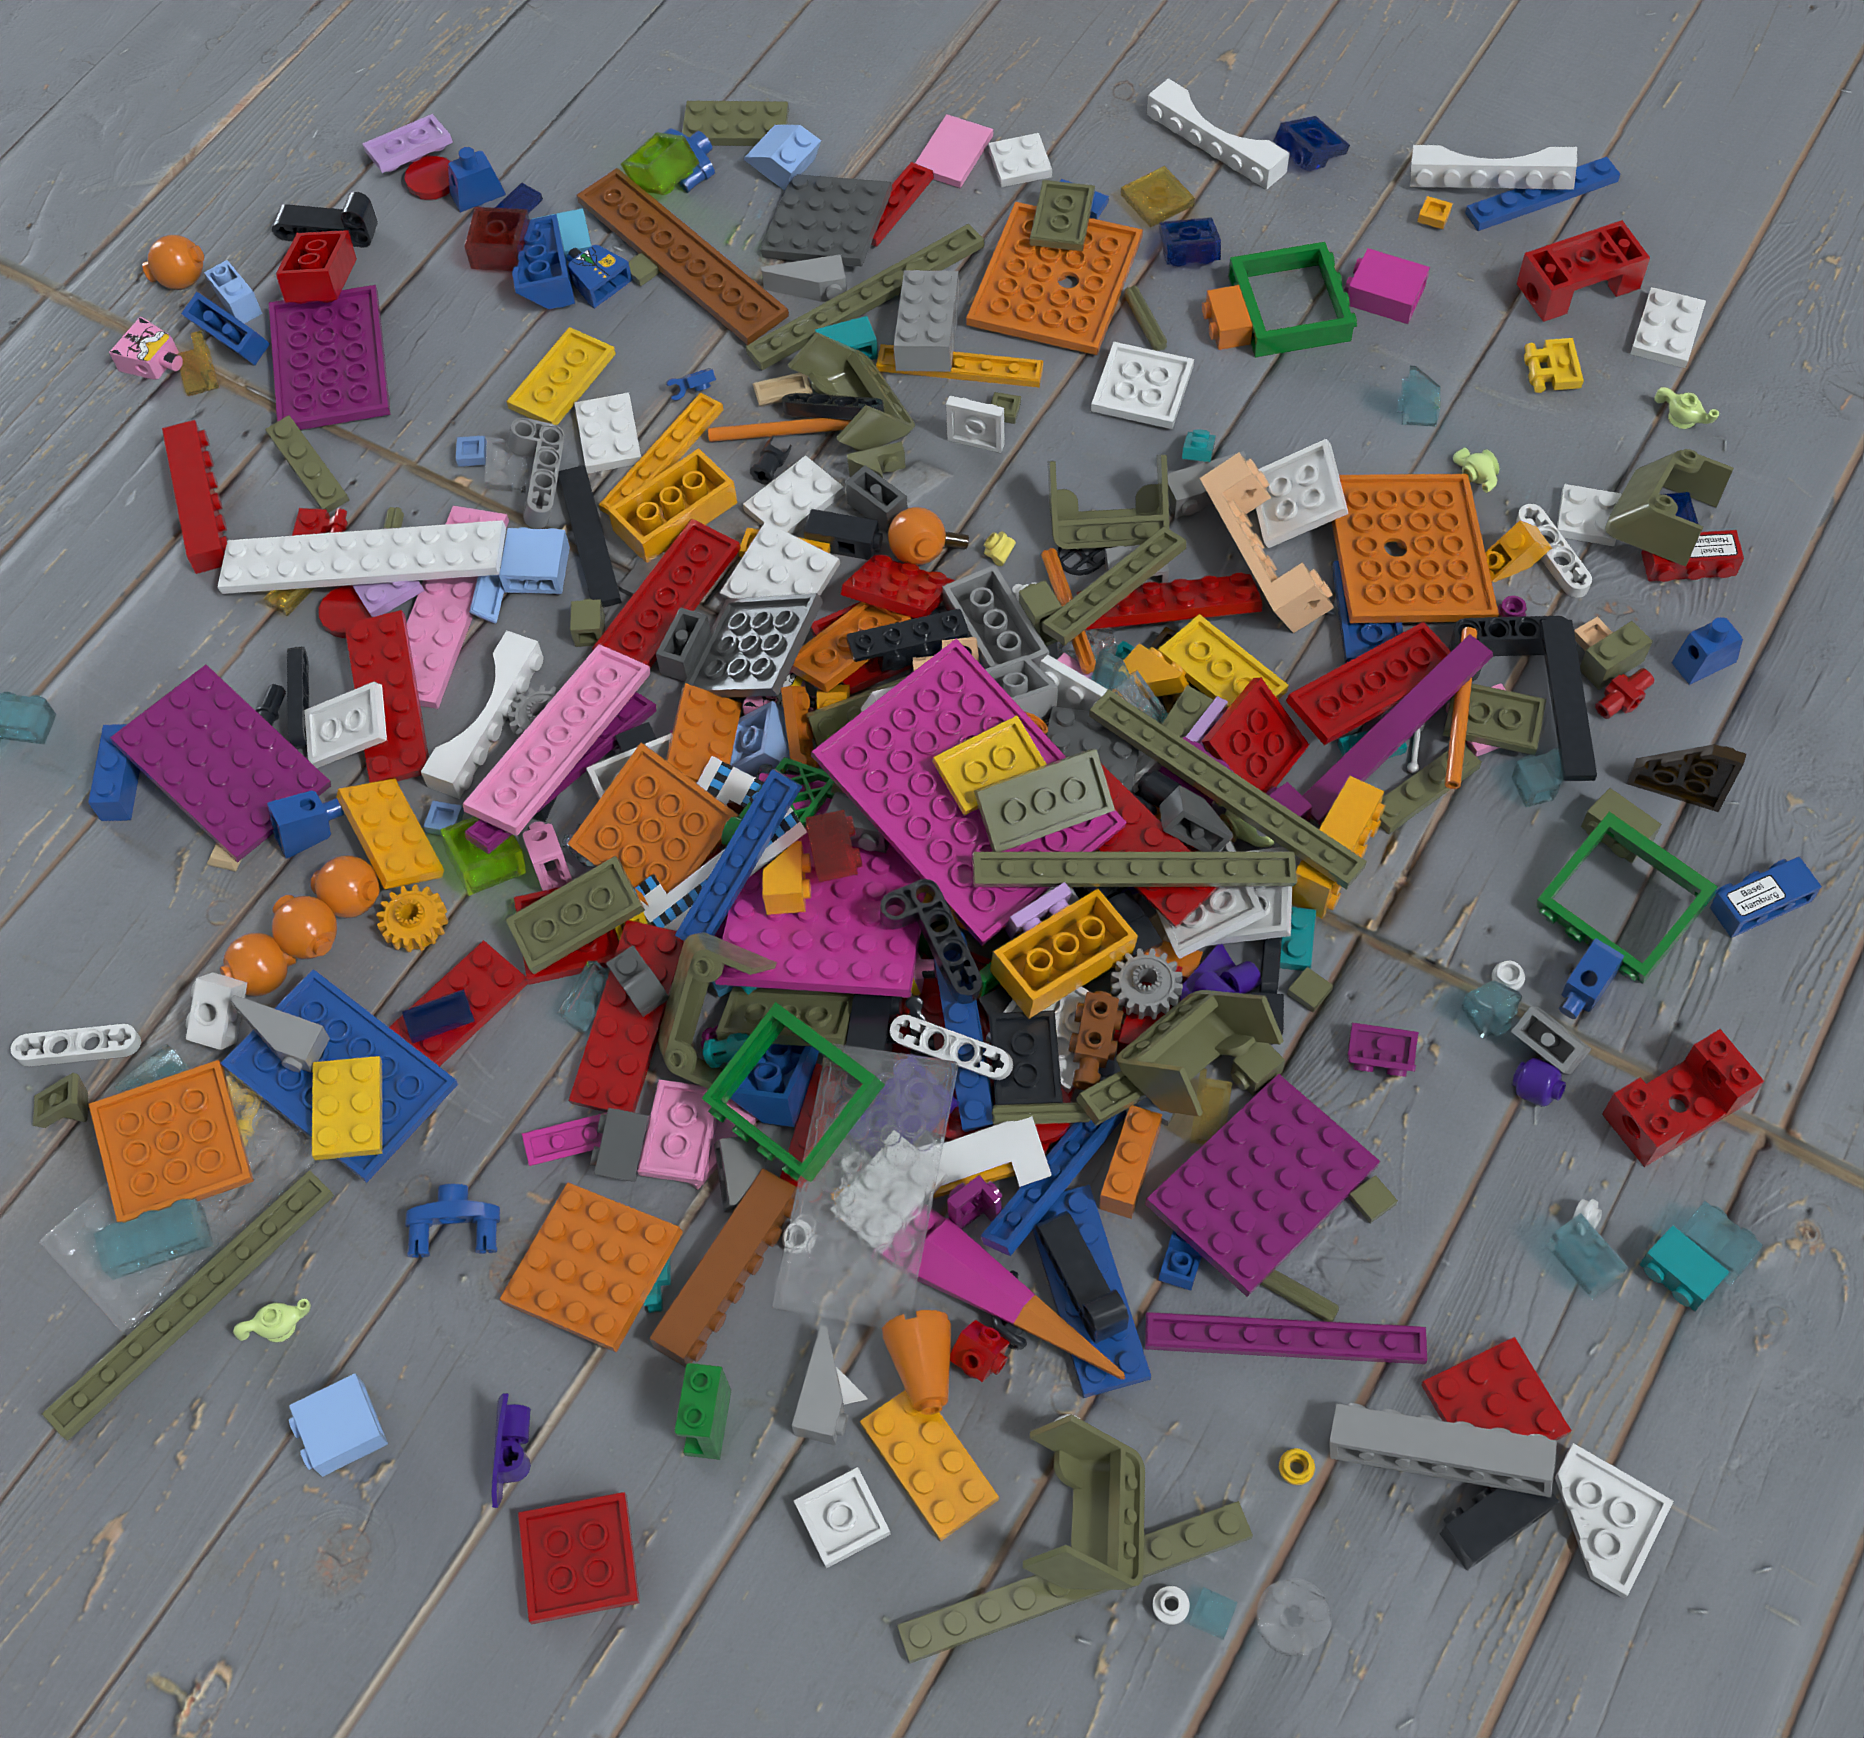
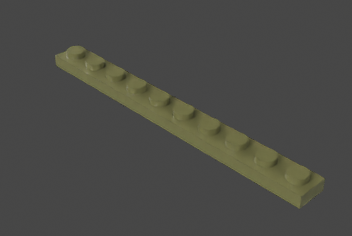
M968 223L747 345V355L762 371L802 349L814 336L815 329L856 319L899 295L902 289L904 270L942 271L983 248L984 239Z
M1108 689L1089 710V717L1288 851L1294 852L1297 857L1346 890L1365 868L1366 860Z
M974 852L972 855L973 887H1058L1064 882L1068 887L1294 886L1297 883L1294 852Z
M309 1170L47 1408L42 1415L68 1441L334 1197L331 1190Z
M1239 1501L1144 1535L1143 1578L1252 1539L1253 1534ZM1033 1575L897 1626L909 1663L911 1664L1110 1590L1065 1589L1038 1575Z

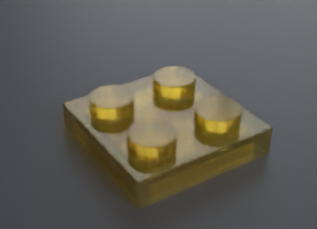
M1165 166L1121 187V196L1150 228L1193 207L1195 203V197Z

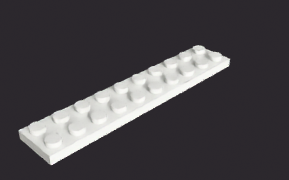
M503 520L228 540L217 587L222 594L499 575L506 526Z

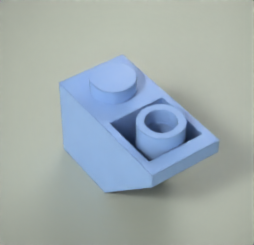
M228 260L204 272L205 277L224 308L232 316L245 324L262 314L254 292Z

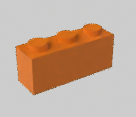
M1134 1105L1129 1107L1101 1191L1099 1209L1132 1219L1161 1129L1162 1114Z

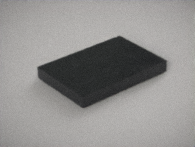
M1055 1010L1041 1011L1028 1019L1024 1012L989 1013L990 1044L1004 1050L1013 1061V1068L1009 1076L1001 1080L993 1079L995 1105L1063 1103ZM998 1056L997 1060H992L993 1072L997 1068L1002 1069L1004 1067V1063L1000 1060L1001 1056Z

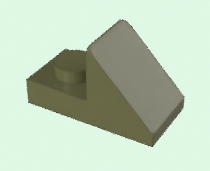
M902 441L847 454L849 476L852 477L865 465L882 478V473L895 472L906 468Z
M71 1073L34 1096L33 1126L46 1128L63 1117L87 1122L88 1091L78 1074Z

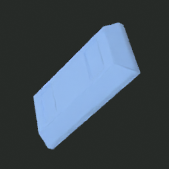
M499 575L478 576L469 611L471 614L495 624L497 623L504 594V588Z

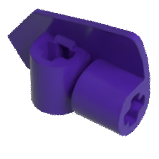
M1218 944L1182 984L1183 989L1180 1001L1189 994L1200 990L1245 994L1260 986V972L1251 961L1235 965L1223 944Z
M503 1393L497 1403L491 1490L493 1508H498L503 1499V1484L521 1481L528 1475L531 1467L530 1459L521 1447L522 1444L529 1442L531 1409L524 1405H507L508 1393ZM516 1456L518 1460H512V1466L507 1467L506 1462H511V1457Z

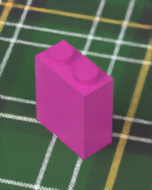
M1367 248L1363 259H1357L1353 270L1355 275L1354 277L1349 276L1344 288V292H1347L1349 296V306L1409 324L1426 287L1430 267Z

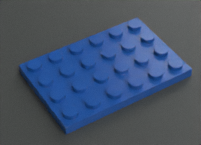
M314 969L274 1008L324 1027L330 1040L318 1062L380 1056L382 1060V1154L336 1158L366 1183L458 1085L455 1078ZM253 1030L220 1064L226 1071L312 1139L313 1073L302 1069L300 1072H294L281 1064L282 1061Z

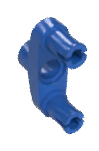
M669 128L660 135V139L644 151L646 158L653 165H656L659 160L670 152H675L692 168L681 178L677 179L680 187L687 193L703 180H708L715 174L714 167L707 157V154L713 148L709 139L701 131H697L692 136L687 137L683 133Z
M440 1185L438 1187V1202L416 1206L406 1211L405 1227L409 1228L407 1256L410 1258H419V1255L422 1258L430 1256L429 1227H432V1225L472 1222L476 1224L475 1252L486 1254V1250H489V1253H496L497 1223L500 1222V1207L485 1202L468 1201L467 1185Z

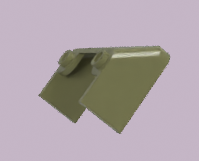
M816 332L788 364L791 369L809 376L812 381V388L819 394L878 398L883 400L885 413L865 405L836 437L839 442L852 446L856 451L884 446L908 435L915 427L913 419L873 361L864 353Z
M1691 449L1676 451L1635 470L1611 512L1605 530L1611 537L1686 566L1704 526L1676 516L1677 504L1670 496L1659 493L1662 487L1717 507L1734 468L1699 455Z
M1157 455L1158 484H1147L1137 491L1135 508L1079 511L1076 495L1067 489H1057L1056 461H1047L1052 536L1054 542L1063 549L1135 546L1143 544L1164 526L1169 529L1167 455Z
M701 932L688 936L684 941L659 1029L657 1043L665 1064L672 1073L709 1089L724 1069L720 1067L711 1068L706 1061L697 1058L696 1052L691 1046L709 982H713L721 976L724 964L751 975L775 969L777 962L708 933Z
M1200 990L1182 999L1117 1055L1116 1060L1121 1072L1161 1111L1200 1117L1203 1114V1110L1191 1085V1079L1220 1054L1239 1057L1249 1051V1047L1255 1042L1280 1045L1284 1040L1266 996Z
M1072 1414L1030 1431V1439L1055 1452V1474L1065 1485L1073 1488L1071 1547L1064 1545L1023 1561V1568L1065 1589L1127 1590L1138 1586L1143 1580L1145 1466L1140 1454L1135 1449Z

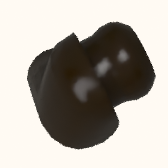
M946 532L944 547L967 549L969 535Z

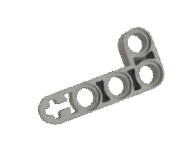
M520 417L516 418L511 424L507 444L513 453L533 458L523 519L529 527L541 529L548 524L553 507L564 443V432L557 425Z

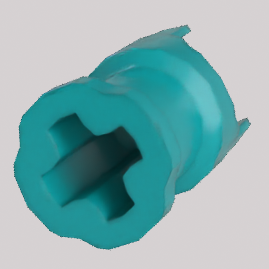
M735 1033L729 1035L727 1039L719 1041L715 1039L706 1040L703 1048V1056L706 1063L711 1068H718L722 1063L730 1062L750 1035Z

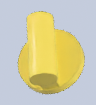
M1003 531L998 534L994 532L984 543L986 547L984 554L992 558L996 565L1003 566L1016 542L1014 539L1007 537V534Z

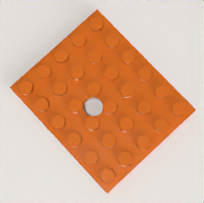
M1015 202L966 317V325L1098 355L1141 243L1143 229L1090 218L1083 251L1030 245V235L1037 206ZM1067 276H1073L1077 278L1078 284L1072 288H1064L1059 285L1058 281L1066 279Z
M1468 474L1339 475L1349 514L1333 520L1332 527L1350 623L1457 622L1464 618L1498 617V608ZM1392 541L1396 542L1401 549L1406 550V553L1399 557L1392 556L1386 552L1385 544Z

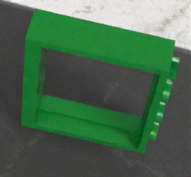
M1326 242L1230 257L1228 278L1231 286H1240L1253 325L1251 347L1255 358L1350 342L1352 340L1353 329L1357 327V318L1355 313L1350 311L1348 293L1343 292L1341 274L1335 270L1334 254L1329 252ZM1319 266L1337 319L1266 331L1248 277Z
M1609 811L1539 896L1537 908L1540 909L1539 913L1546 917V921L1552 924L1558 922L1565 927V933L1574 941L1581 943L1583 940L1588 945H1591L1596 938L1625 955L1618 971L1625 978L1629 977L1633 981L1637 979L1643 984L1712 900L1718 886ZM1606 834L1696 897L1643 963L1553 899Z
M775 1002L702 1099L712 1106L708 1112L722 1123L728 1119L735 1124L732 1131L746 1142L751 1137L760 1145L756 1150L770 1161L777 1157L785 1164L781 1169L796 1181L802 1176L809 1182H812L885 1084ZM784 1027L862 1084L803 1163L726 1104Z

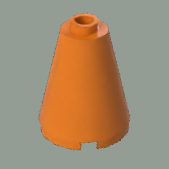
M919 1310L916 1311L917 1317L905 1320V1315L902 1314L889 1320L882 1327L884 1343L913 1408L921 1411L924 1415L939 1413L942 1407L948 1403L951 1323L945 1312Z

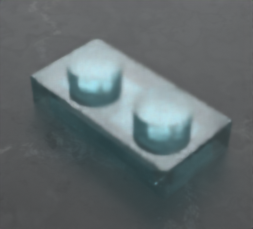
M588 961L558 1010L557 1014L578 1032H586L596 1016L609 972L597 961Z

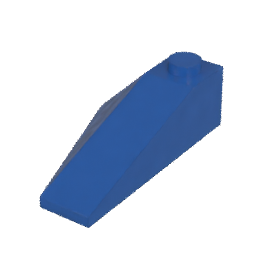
M557 214L531 219L524 237L525 245L523 251H519L518 265L512 271L516 293L547 309L563 308L567 305L575 304Z
M771 1044L730 1099L762 1123L794 1127L800 1115L819 1052L811 1046Z

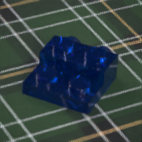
M1317 116L1282 122L1273 140L1277 146L1289 152L1295 165L1307 171L1324 168L1329 158L1346 155L1350 144Z
M1212 217L1159 222V233L1163 242V255L1167 265L1180 267L1187 263L1209 264L1213 261L1221 260V238Z

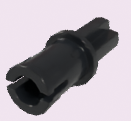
M271 684L268 687L261 706L256 708V712L271 726L280 717L278 711L286 694L284 687L276 684Z

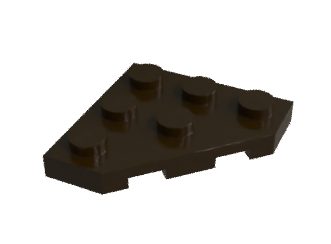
M1712 744L1636 758L1626 784L1719 812L1744 765L1747 754L1736 751L1731 747Z

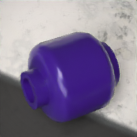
M1532 1058L1526 1063L1521 1062L1515 1071L1512 1085L1516 1087L1518 1097L1545 1107L1554 1099L1557 1101L1561 1099L1565 1091L1566 1082L1562 1081V1072L1553 1064L1538 1058Z

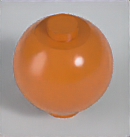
M180 235L163 236L151 246L148 253V261L143 262L142 265L143 271L150 282L158 281L161 285L170 289H185L197 282L201 276L204 254L201 248L188 238Z
M912 507L901 511L892 520L888 530V542L893 554L902 562L912 563L917 566L925 565L935 560L942 552L946 541V532L941 519L934 512L922 507Z
M339 856L328 861L320 870L313 874L311 889L318 899L325 902L332 909L335 916L352 918L364 914L374 905L379 895V880L373 867L365 860L355 856Z
M285 895L274 904L272 910L275 915L272 921V934L274 940L284 953L298 959H311L323 956L330 951L337 935V921L332 909L325 902L311 896H298L294 898L292 895Z
M249 933L237 938L230 944L225 952L224 966L220 967L221 975L247 982L245 995L263 996L275 991L284 982L288 966L296 964V958L284 953L272 936L263 933Z

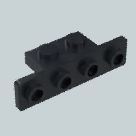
M955 609L849 633L846 640L855 662L878 657L881 672L887 670L896 671L905 666L913 665V657L936 655L940 651L942 640L967 637L969 629L961 609Z

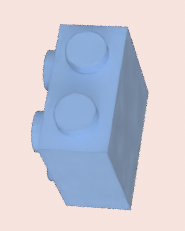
M526 527L507 529L499 573L505 592L562 594L570 549L565 530L555 528L529 529Z
M356 1373L289 1405L293 1415L289 1419L290 1427L297 1439L302 1438L305 1446L304 1449L300 1450L303 1461L309 1470L313 1468L322 1477L388 1445L366 1387Z

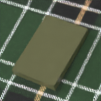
M1043 180L1030 235V245L1083 251L1095 186Z
M1472 683L1466 741L1535 755L1547 699ZM1455 694L1450 699L1443 736L1450 737Z

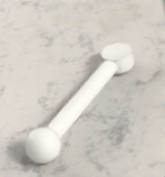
M1425 723L1414 733L1411 762L1407 765L1408 772L1412 774L1419 771V765L1417 764L1420 733L1424 729Z

